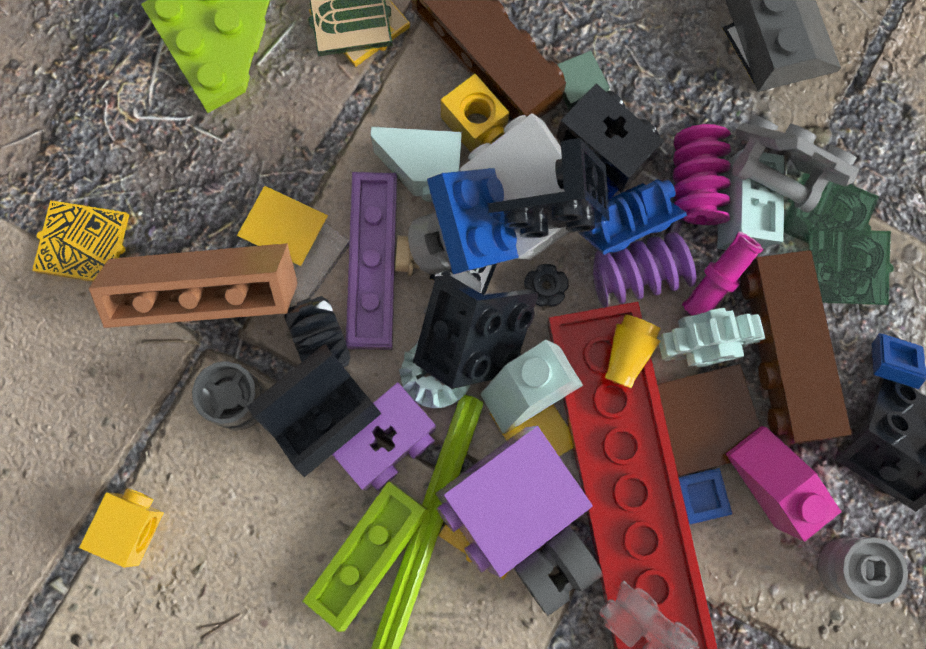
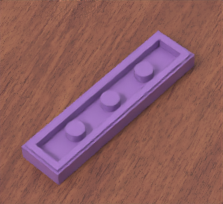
M352 172L346 345L348 349H393L397 173Z

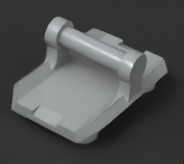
M754 115L749 124L744 122L736 128V137L748 141V143L736 159L732 174L742 180L751 178L793 200L795 207L805 213L812 211L817 206L822 192L829 181L842 186H848L856 179L859 169L853 166L857 157L833 145H829L827 151L813 144L817 137L815 134L798 125L790 123L785 133L776 131L778 126ZM765 148L774 149L789 157L798 171L810 174L806 184L803 185L759 162V158Z

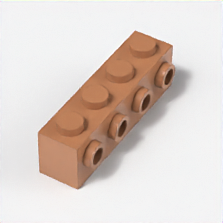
M288 243L108 259L90 285L89 291L103 327L111 328L286 314L298 282Z

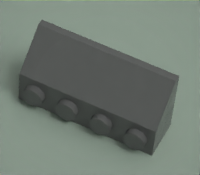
M725 0L758 92L836 73L841 69L816 0Z

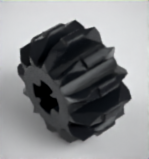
M323 296L314 299L307 298L297 302V305L288 309L284 318L301 362L325 344L343 367L349 366L350 353L329 300Z

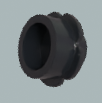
M546 263L538 265L535 271L531 270L527 273L524 287L538 293L535 305L554 307L565 299L564 292L568 289L569 282L564 272H559L556 266ZM549 282L551 287L544 289L542 283Z

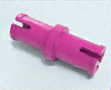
M739 231L736 234V238L717 262H710L705 268L706 276L688 299L682 303L684 309L692 316L713 310L728 291L734 292L740 285L739 277L755 257L763 251L761 245L747 234Z

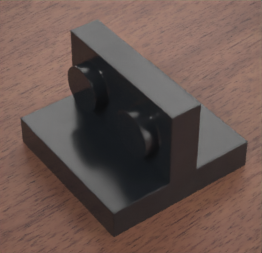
M325 344L247 406L253 417L275 438L291 464L303 477H306L382 414Z

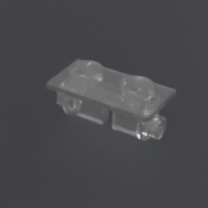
M624 580L620 584L616 602L610 599L599 612V615L605 619L603 625L630 648L644 636L649 641L642 649H700L697 638L685 625L680 622L673 624L658 611L657 603L647 592L640 588L634 590Z

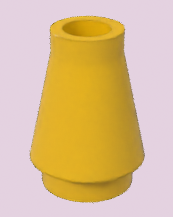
M625 315L622 324H616L609 368L605 378L632 388L636 377L661 342L657 339L661 328L640 318Z

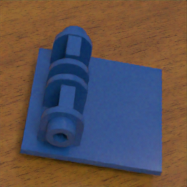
M656 179L647 185L641 183L609 198L610 221L595 223V229L578 233L605 255L609 252L621 251L627 248L631 242L645 235L661 232L667 229L671 223L686 217L687 214L683 209L670 201L676 195L673 184L669 180L662 182Z

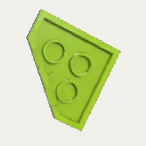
M147 0L141 4L207 113L246 92L250 79L249 69L254 53L258 52L266 25L265 15L270 0Z

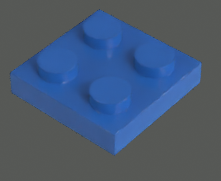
M495 168L441 173L427 178L453 275L519 258L516 248L517 236L515 230L504 227L503 223L488 215V203L504 200V189L502 183L497 178Z

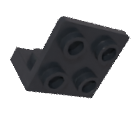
M581 138L561 141L562 159L556 160L555 173L558 186L561 190L564 189V192L488 203V215L503 223L504 227L511 228L520 233V237L523 238L545 237L549 235L548 229L566 227V230L570 232L595 229V223L610 221L606 165Z
M450 275L436 276L413 363L451 389L493 380L505 365L521 356V349L527 330L534 319V307L538 293L531 289L483 295Z
M880 377L867 422L838 447L835 460L915 512L926 505V396L913 387Z

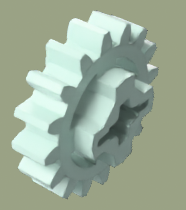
M719 308L681 318L678 320L679 328L672 329V332L663 333L661 337L657 338L661 341L659 348L662 360L680 361L687 359L688 367L695 365L697 367H705L743 357L742 348L748 347L749 344L759 343L760 340L765 339L759 314H744L735 317L733 310L726 311L725 308Z

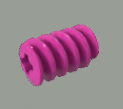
M700 124L685 128L675 135L673 144L676 151L673 155V162L676 168L673 171V180L676 183L674 186L676 192L674 199L677 201L674 204L683 209L687 214L686 217L679 220L697 225H718L730 221L729 213L717 210L718 207L727 206L731 203L730 196L717 193V191L731 186L729 178L718 176V174L728 172L731 169L730 161L719 158L731 152L730 144L720 141L731 136L730 130L714 124Z

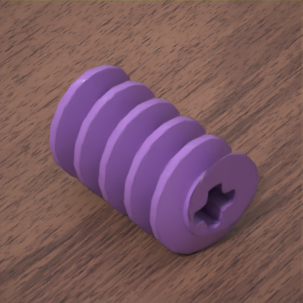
M675 232L668 233L664 240L656 236L650 237L646 245L642 241H633L630 244L629 250L625 248L621 251L605 255L600 251L595 253L593 266L594 284L598 299L603 307H608L610 293H614L618 302L624 304L626 302V289L631 288L636 299L640 300L644 297V285L647 284L656 296L661 293V281L666 280L672 291H677L679 288V276H683L689 287H693L696 283L697 277L693 257L683 238Z

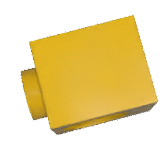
M476 74L440 99L441 119L453 132H461V142L470 152L482 144H492L505 134L503 130L508 125L509 111ZM479 113L488 120L476 124L470 122L467 117L471 114Z
M126 488L124 494L106 492L79 548L123 568L139 566L164 512L151 507L154 500L152 497L136 490Z

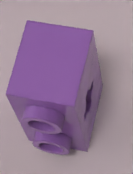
M398 382L373 403L382 414L332 454L364 491H367L371 486L377 491L382 489L388 481H391L399 473L394 467L408 454L413 460L416 459L435 441L430 435L436 430V425ZM381 430L386 435L390 434L393 430L396 432L392 438L395 447L389 452L383 447L376 452L373 450L378 443L375 435Z

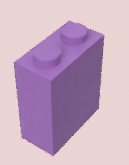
M538 426L525 427L435 493L442 503L437 507V511L452 532L460 529L470 543L464 550L475 567L481 573L487 569L490 573L500 578L593 507Z

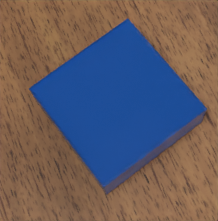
M879 333L872 342L873 374L919 389L926 381L923 347Z
M720 468L679 477L689 525L732 515Z

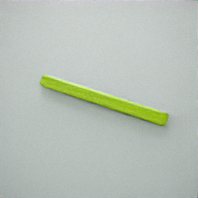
M464 395L458 401L422 503L430 512L408 542L371 649H399L443 523V519L437 511V507L442 503L435 493L460 474L483 408V402L478 398Z

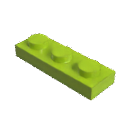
M388 481L302 602L336 631L345 632L430 510L396 484Z

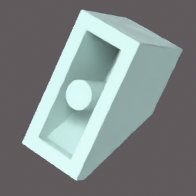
M371 127L374 153L393 173H397V178L414 196H422L423 200L433 203L427 178L441 173L460 171L461 132Z
M544 340L505 365L482 391L481 396L501 432L506 434L577 390L583 384L560 346Z

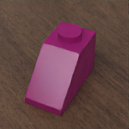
M759 427L726 453L776 529L805 542L841 513V510L817 473L767 427Z

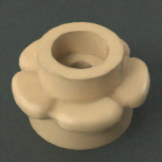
M397 235L394 271L407 272L408 276H412L413 269H420V267L416 264L410 252L408 236Z

